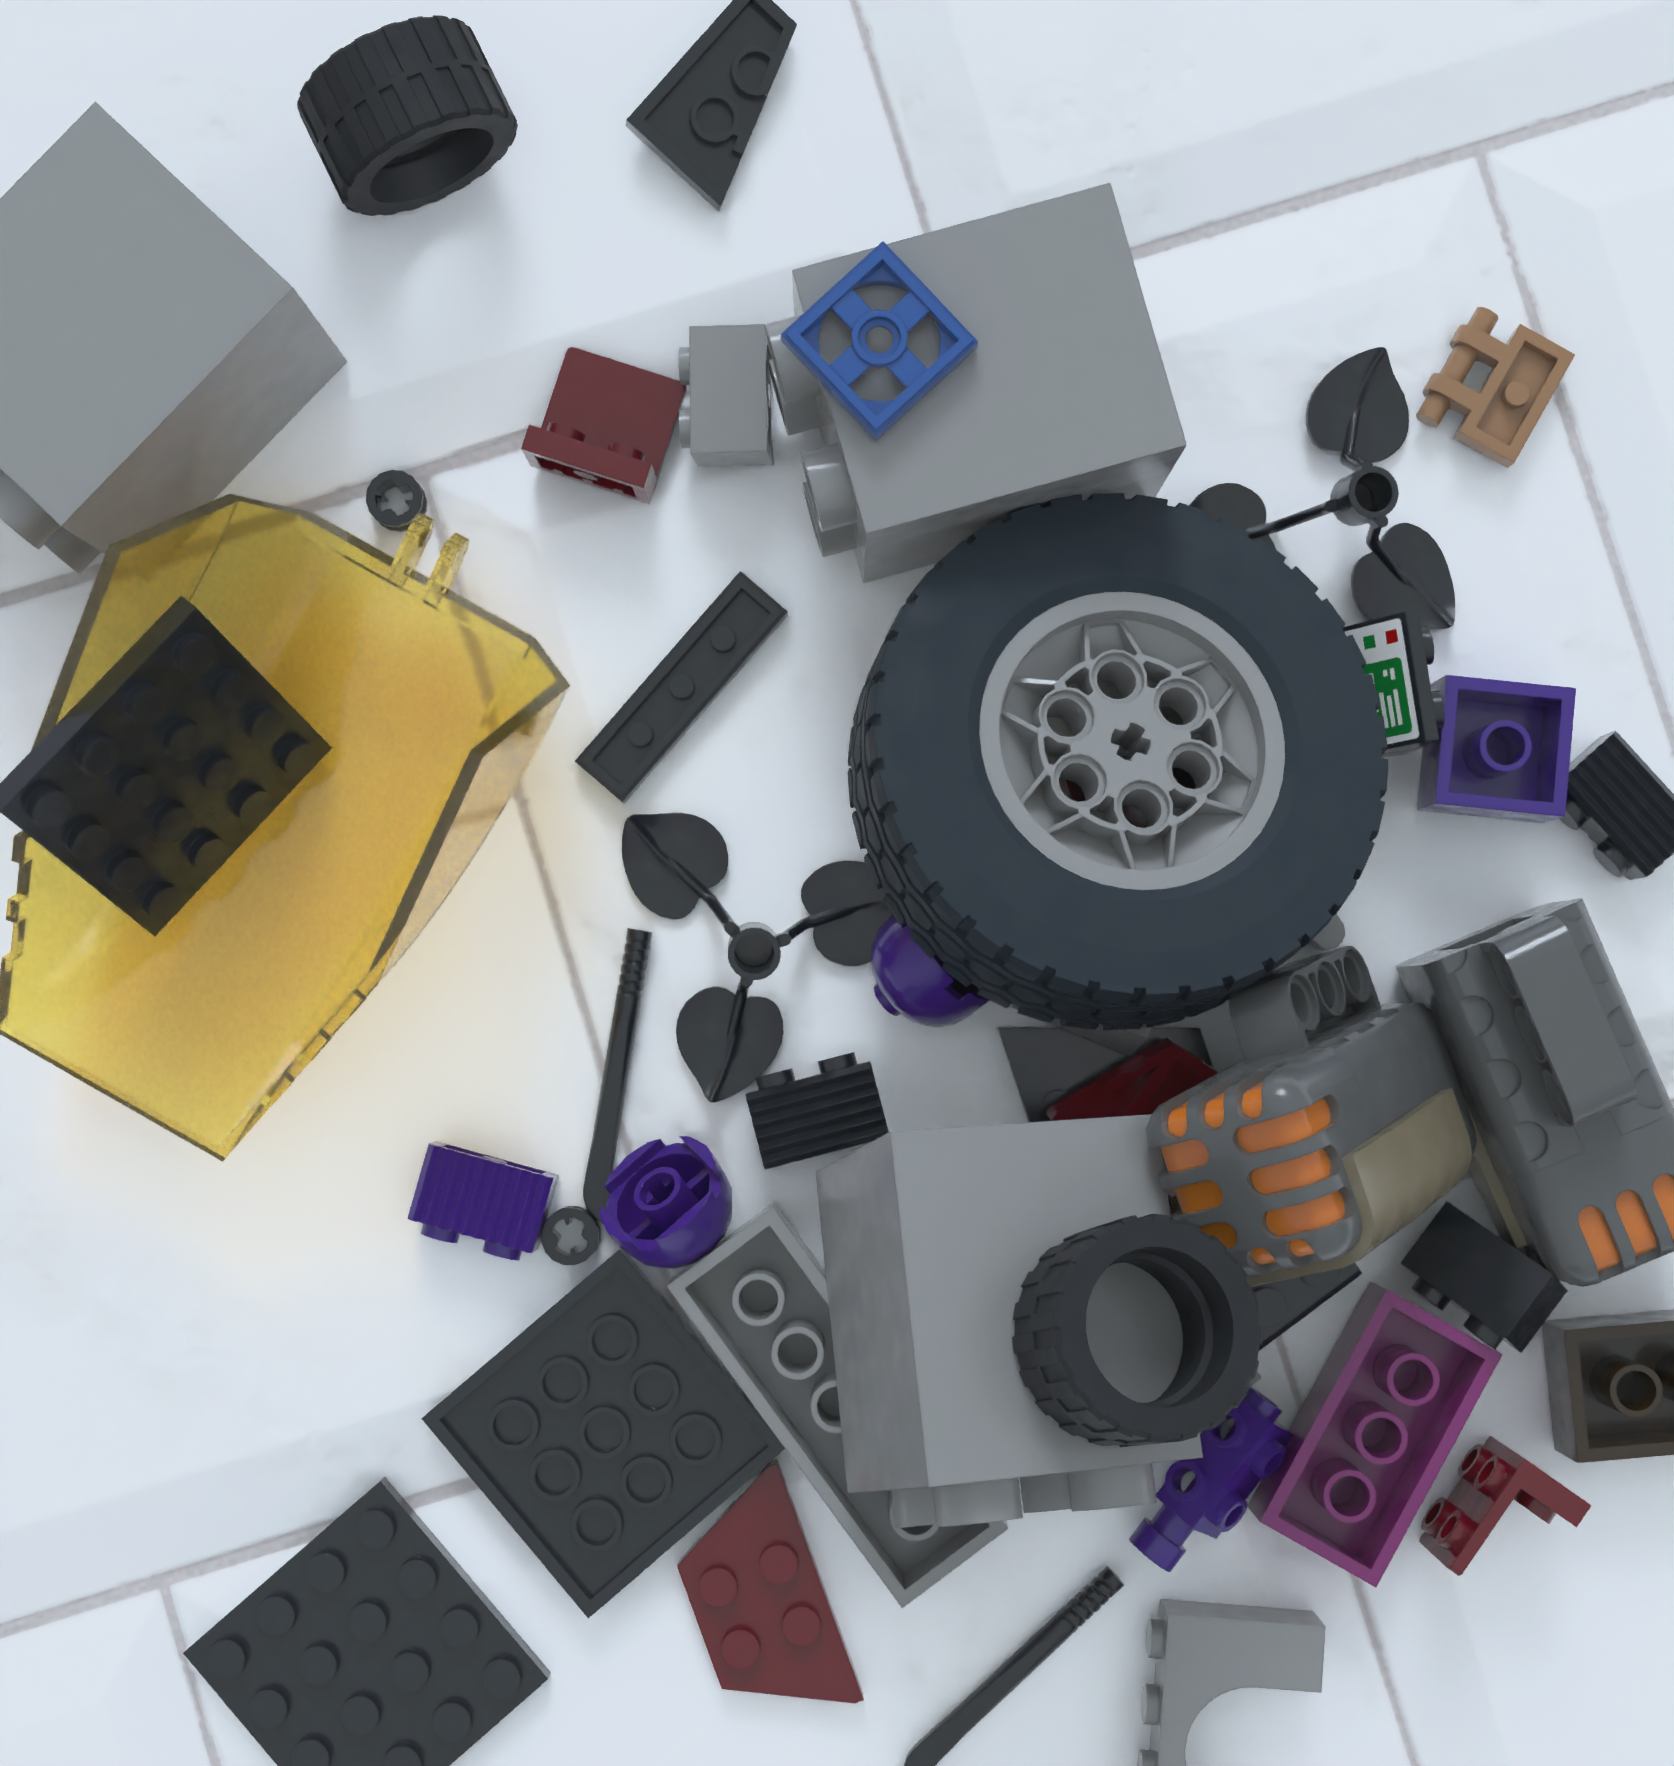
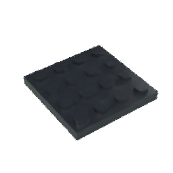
M180 596L0 783V813L155 937L332 747L193 604Z
M621 1248L421 1418L588 1619L785 1450L742 1389L629 1255Z
M386 1477L382 1478L183 1653L277 1766H450L546 1682L551 1674L545 1664Z

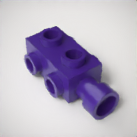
M1253 1387L1248 1389L1247 1395L1238 1408H1233L1225 1416L1226 1420L1233 1418L1235 1424L1223 1440L1220 1435V1429L1225 1421L1214 1429L1204 1430L1200 1434L1203 1458L1179 1460L1169 1467L1166 1472L1165 1483L1156 1493V1498L1163 1503L1151 1520L1144 1517L1129 1537V1541L1144 1556L1167 1572H1171L1185 1554L1186 1549L1183 1544L1193 1530L1215 1539L1218 1538L1221 1532L1231 1530L1245 1514L1248 1506L1246 1499L1260 1480L1271 1477L1286 1458L1287 1449L1285 1447L1294 1434L1276 1420L1282 1413V1409ZM1190 1471H1194L1195 1477L1183 1492L1181 1488L1183 1476Z

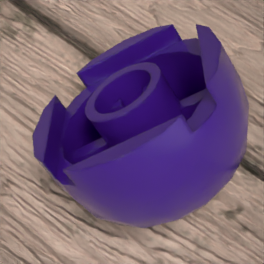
M892 914L878 929L871 946V970L877 983L873 989L879 1003L893 1016L902 1014L914 1023L931 1027H943L962 1021L990 1001L977 994L980 989L972 983L966 987L941 968L944 962L937 956L931 960L909 937L912 930L907 923L901 927Z
M679 1136L684 1143H674L667 1146L661 1139L647 1142L627 1155L610 1174L605 1184V1188L610 1193V1196L606 1203V1211L600 1205L599 1217L607 1233L615 1243L631 1257L646 1266L676 1269L697 1262L709 1254L723 1239L732 1220V1187L707 1145L692 1137Z

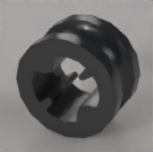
M389 470L380 473L371 481L367 488L366 504L369 512L382 527L390 531L404 532L413 529L421 523L427 512L428 501L424 490L413 476L404 471ZM393 487H397L402 494L412 491L413 495L412 500H405L409 510L399 516L391 508L383 511L381 508V502H389V499L384 495L385 492Z
M566 1206L555 1211L545 1221L541 1231V1243L545 1253L553 1261L562 1265H577L586 1261L597 1250L601 1241V1227L598 1220L592 1216L588 1209L581 1206ZM573 1218H576L585 1225L581 1235L588 1243L584 1250L579 1252L577 1245L570 1249L569 1253L558 1246L562 1235L555 1228L562 1219H564L566 1225H569L573 1222Z

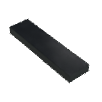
M740 571L584 749L575 762L625 804L786 619L788 611Z

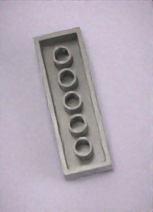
M775 1201L720 1241L709 1254L697 1262L688 1265L671 1278L667 1284L669 1291L901 1608H904L1009 1529L1006 1521L937 1527V1524L895 1528L891 1490L848 1493L826 1273Z

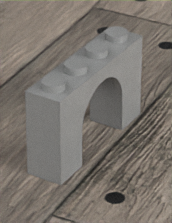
M1160 1599L1159 1618L1148 1619L1146 1632L1147 1658L1156 1659L1154 1684H1144L1141 1706L1143 1724L1151 1725L1149 1750H1139L1137 1766H1186V1742L1195 1718L1209 1702L1228 1691L1239 1688H1266L1321 1693L1326 1631L1324 1623L1311 1610Z

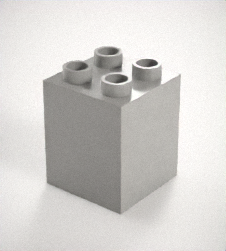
M95 101L0 198V518L35 548L40 549L45 545L79 574L102 552L137 576H140L348 361L296 290Z
M1111 182L887 244L978 341V346L973 353L876 442L781 342V334L876 247L792 270L794 316L764 324L772 360H768L771 379L788 436L819 428L823 439L824 447L800 453L806 482L802 483L803 491L822 557H827L854 549L863 583L935 564L963 540L966 542L970 535L999 518L1003 521L1009 513L1037 503L1043 508L1052 499L1081 494L1082 500H1087L1092 493H1124L1125 499H1132L1136 494L1156 497L1187 446ZM872 285L854 290L872 310L881 309L889 311L908 294V292L902 289L885 285ZM832 310L827 313L823 321L818 342L820 356L829 365L852 345V332ZM930 314L907 334L908 349L927 369L938 359L940 349L938 329ZM882 327L870 330L865 339L868 348L877 353L889 350L893 344L892 334ZM871 367L850 386L861 399L871 401L894 400L905 390L885 367Z
M1152 1114L893 1131L815 1172L848 1493L891 1490L895 1528L937 1524V1527L1007 1521L1023 1518V1512L1035 1513L1067 1509L1075 1512L1157 1503L1152 1463L1203 1458L1200 1432L1198 1437L1184 1441L1120 1447L1119 1445L1101 1446L1089 1443L1088 1439L1079 1435L1072 1436L1061 1429L1057 1421L1050 1415H1045L1036 1405L1035 1397L1030 1389L1025 1387L1019 1374L1021 1370L1017 1354H1014L1012 1337L1015 1334L1013 1313L1015 1303L1019 1302L1023 1290L1021 1285L1028 1272L1035 1269L1040 1262L1039 1258L1049 1248L1060 1245L1064 1242V1238L1075 1233L1136 1215L1138 1218L1149 1214L1168 1215L1171 1219L1167 1189L1162 1188L1158 1174L1164 1170L1163 1156L1160 1147L1150 1149L1147 1144L1146 1126ZM1125 1262L1107 1267L1097 1280L1087 1306L1086 1333L1091 1354L1100 1372L1121 1394L1139 1403L1154 1401L1168 1388L1180 1364L1183 1334L1179 1314L1170 1295L1149 1273ZM1020 1486H1021V1494H1022L1023 1512H1022V1504H1021Z

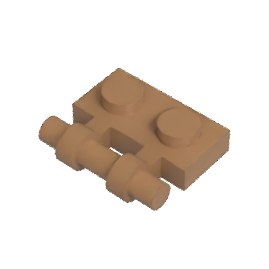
M1477 307L1468 324L1460 325L1452 337L1449 345L1453 350L1440 373L1431 374L1422 391L1426 398L1419 408L1416 418L1427 426L1437 428L1447 410H1455L1465 417L1453 438L1500 465L1509 468L1518 458L1576 354L1522 324H1519L1513 330L1505 344L1490 335L1499 320L1498 315L1488 308ZM1475 361H1480L1492 368L1479 392L1463 384Z

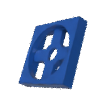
M884 241L781 334V342L875 442L973 353L978 346V341ZM872 285H885L902 289L908 292V294L889 311L881 309L872 310L854 290ZM832 310L852 332V345L829 365L820 356L818 342L823 321L827 313ZM930 314L938 329L940 349L938 359L927 369L908 349L907 334ZM882 327L892 334L893 344L889 350L877 353L868 348L865 339L868 332L873 328ZM871 367H885L905 390L894 400L871 401L861 399L850 386Z

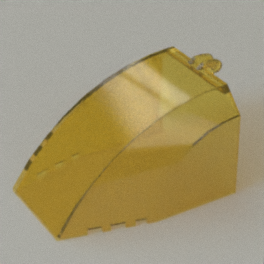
M227 494L108 545L31 749L32 751L180 596L193 604L332 747L155 937L23 830L14 835L11 861L19 863L16 894L7 899L5 920L13 922L11 951L1 959L0 1035L222 1162L374 991L423 932L468 868L525 774L570 687L568 681L534 636L450 590L463 562L464 555L467 553L466 551L470 543L469 539L458 533H454L453 536L451 535L450 539L441 548L440 557L434 566L430 578L415 570L432 536L435 523L434 519L423 513H419L412 520L395 558L313 512L234 494Z

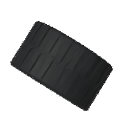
M433 15L432 17L418 16L397 23L393 22L354 39L350 44L343 48L341 47L331 54L330 58L312 72L309 80L305 81L297 101L299 115L342 204L352 212H360L362 215L386 216L398 212L411 211L431 202L434 203L457 190H461L479 176L484 175L497 161L502 159L507 153L508 147L512 145L518 128L517 120L473 30L464 21L453 17L450 19L443 15Z
M1149 1214L1138 1218L1136 1215L1064 1238L1063 1243L1049 1248L1039 1258L1040 1262L1033 1271L1028 1272L1021 1285L1023 1290L1019 1302L1015 1303L1013 1320H1015V1334L1012 1337L1014 1354H1017L1021 1370L1019 1374L1025 1387H1028L1035 1397L1036 1405L1045 1415H1050L1057 1421L1061 1429L1072 1436L1079 1435L1088 1439L1089 1443L1101 1446L1119 1445L1120 1447L1179 1442L1198 1437V1433L1204 1430L1214 1429L1226 1420L1225 1416L1233 1408H1238L1247 1395L1246 1389L1251 1379L1255 1378L1260 1362L1257 1360L1259 1345L1262 1344V1326L1259 1324L1257 1310L1260 1307L1256 1293L1252 1292L1246 1279L1247 1273L1239 1260H1234L1226 1250L1227 1246L1214 1235L1209 1236L1200 1230V1226L1185 1219L1178 1221L1162 1214ZM1125 1262L1132 1264L1154 1277L1170 1295L1181 1321L1183 1348L1178 1370L1163 1394L1156 1400L1147 1403H1139L1129 1399L1106 1380L1093 1359L1087 1340L1086 1312L1091 1292L1105 1269L1116 1263Z

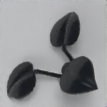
M1376 347L1358 353L1334 367L1317 384L1308 400L1305 417L1311 441L1322 450L1341 451L1340 461L1342 465L1354 472L1340 479L1334 485L1330 494V500L1266 523V508L1259 495L1253 490L1237 483H1222L1212 486L1198 494L1189 504V506L1210 512V519L1218 521L1222 517L1250 532L1248 538L1256 543L1261 538L1274 549L1276 548L1269 536L1270 534L1333 513L1339 521L1348 526H1362L1368 523L1370 526L1366 536V544L1372 552L1359 558L1351 572L1352 596L1361 613L1367 619L1373 620L1405 611L1418 610L1421 626H1428L1429 629L1443 630L1454 625L1455 593L1451 574L1440 547L1431 535L1416 525L1399 523L1390 527L1384 533L1381 540H1379L1381 528L1386 527L1388 524L1386 515L1396 506L1399 491L1397 482L1392 474L1384 468L1373 466L1372 463L1380 462L1400 449L1406 439L1409 428V411L1405 395L1393 373L1385 347Z
M682 812L633 814L625 821L621 850L623 865L629 884L640 902L651 912L661 917L676 920L690 914L698 903L699 898H701L722 924L725 932L730 935L728 941V960L734 972L741 977L736 993L734 994L729 989L721 986L707 987L698 991L683 1005L676 1025L677 1044L681 1056L698 1081L706 1099L712 1103L719 1102L737 1094L756 1080L755 1078L759 1077L772 1063L782 1044L784 1030L780 1009L769 998L762 996L747 997L753 980H761L770 976L779 965L781 958L780 948L789 945L794 938L810 928H813V940L817 950L830 961L844 966H858L870 962L871 946L877 931L892 915V912L883 901L886 892L884 888L877 890L865 862L854 860L835 861L821 866L803 882L801 899L810 916L800 919L778 934L768 925L761 922H747L739 926L731 918L717 897L709 890V888L717 885L724 878L728 868L726 842L714 825L699 816Z

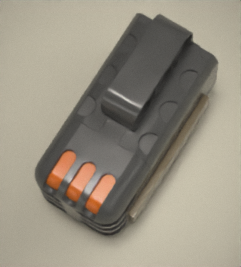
M1578 898L1546 903L1528 909L1395 966L1410 1002L1422 1003L1432 1011L1444 1038L1476 1132L1477 1143L1469 1170L1499 1237L1554 1274L1559 1281L1581 1287L1598 1284L1673 1252L1674 1108L1583 899Z
M1344 946L1290 962L1273 970L1252 985L1231 994L1229 1012L1244 1059L1160 1104L1151 1115L1146 1126L1148 1147L1150 1149L1160 1147L1167 1167L1158 1174L1162 1188H1174L1176 1194L1169 1199L1174 1212L1172 1218L1178 1221L1185 1219L1200 1226V1230L1209 1236L1214 1235L1227 1246L1226 1250L1234 1260H1239L1247 1273L1246 1279L1250 1287L1344 1268L1361 1260L1413 1222L1463 1179L1468 1173L1477 1143L1476 1132L1444 1038L1432 1011L1419 1002L1410 1004L1389 1002L1380 1005L1364 958L1353 946Z

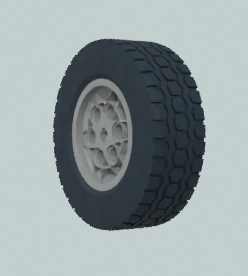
M1092 493L1087 500H1082L1081 494L1057 498L1048 501L1043 508L1037 503L1009 513L1003 521L999 518L970 535L966 542L963 540L939 560L907 597L906 603L900 608L866 677L865 685L861 690L853 717L854 726H852L848 751V766H851V768L847 772L850 808L856 809L852 814V820L860 850L867 849L868 852L864 856V862L877 890L884 888L886 894L883 897V901L901 927L907 923L912 930L909 937L931 960L937 956L944 962L941 968L964 986L968 987L970 983L980 988L977 994L1004 1008H1009L1011 1004L1019 1007L1018 1014L1051 1023L1055 1018L1060 1019V1026L1095 1030L1101 1024L1103 1025V1030L1140 1029L1143 1024H1146L1147 1028L1178 1022L1185 1019V1016L1194 1017L1222 1005L1226 1000H1230L1231 994L1265 977L1298 953L1301 948L1305 947L1329 924L1331 918L1338 913L1357 883L1356 880L1360 878L1375 845L1372 841L1379 833L1385 802L1380 800L1387 791L1388 759L1382 758V755L1388 748L1384 717L1377 716L1376 711L1381 704L1372 675H1365L1363 668L1366 665V661L1353 635L1346 637L1342 630L1346 625L1327 598L1321 601L1315 594L1319 588L1297 566L1291 569L1283 563L1287 557L1261 538L1256 543L1248 538L1250 532L1222 517L1215 521L1209 518L1210 512L1180 502L1175 507L1168 506V499L1138 494L1132 499H1125L1124 493ZM1097 680H1106L1113 683L1119 689L1122 699H1113L1106 696L1100 690ZM1165 705L1178 712L1182 719V725H1176L1166 720L1160 712L1159 706ZM1047 717H1057L1067 722L1072 729L1073 736L1065 737L1055 733L1048 725ZM1120 746L1127 751L1124 759L1116 754ZM1172 768H1180L1188 772L1194 780L1195 789L1185 788L1180 785L1173 776ZM1059 780H1069L1080 786L1085 795V801L1077 802L1064 795L1060 788ZM1127 805L1137 808L1144 815L1147 828H1140L1130 824L1123 814L1122 806Z

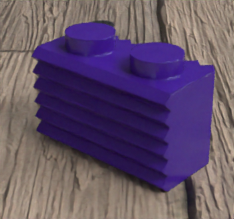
M431 1142L427 1147L407 1219L422 1223L420 1234L426 1237L449 1243H458L460 1234L485 1241L482 1249L483 1252L519 1261L522 1251L534 1253L539 1249L541 1231L545 1221L548 1219L559 1175L443 1142Z

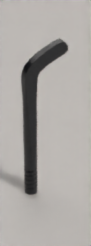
M627 928V943L624 946L625 953L623 954V964L621 965V974L619 975L620 984L617 987L583 1187V1199L586 1208L600 1223H602L599 1217L600 1205L606 1211V1203L610 1196V1193L605 1188V1184L613 1172L642 998L641 992L643 991V981L645 980L644 971L647 968L646 961L648 960V950L650 949L652 932Z
M1107 1565L1098 1574V1577L1092 1579L1090 1584H1087L1081 1592L1075 1595V1599H1071L1067 1606L1059 1610L962 1703L923 1736L906 1755L904 1766H936L973 1727L1075 1633L1078 1627H1081L1086 1620L1091 1618L1094 1612H1097L1102 1605L1108 1602L1109 1598H1112L1125 1586L1120 1577Z

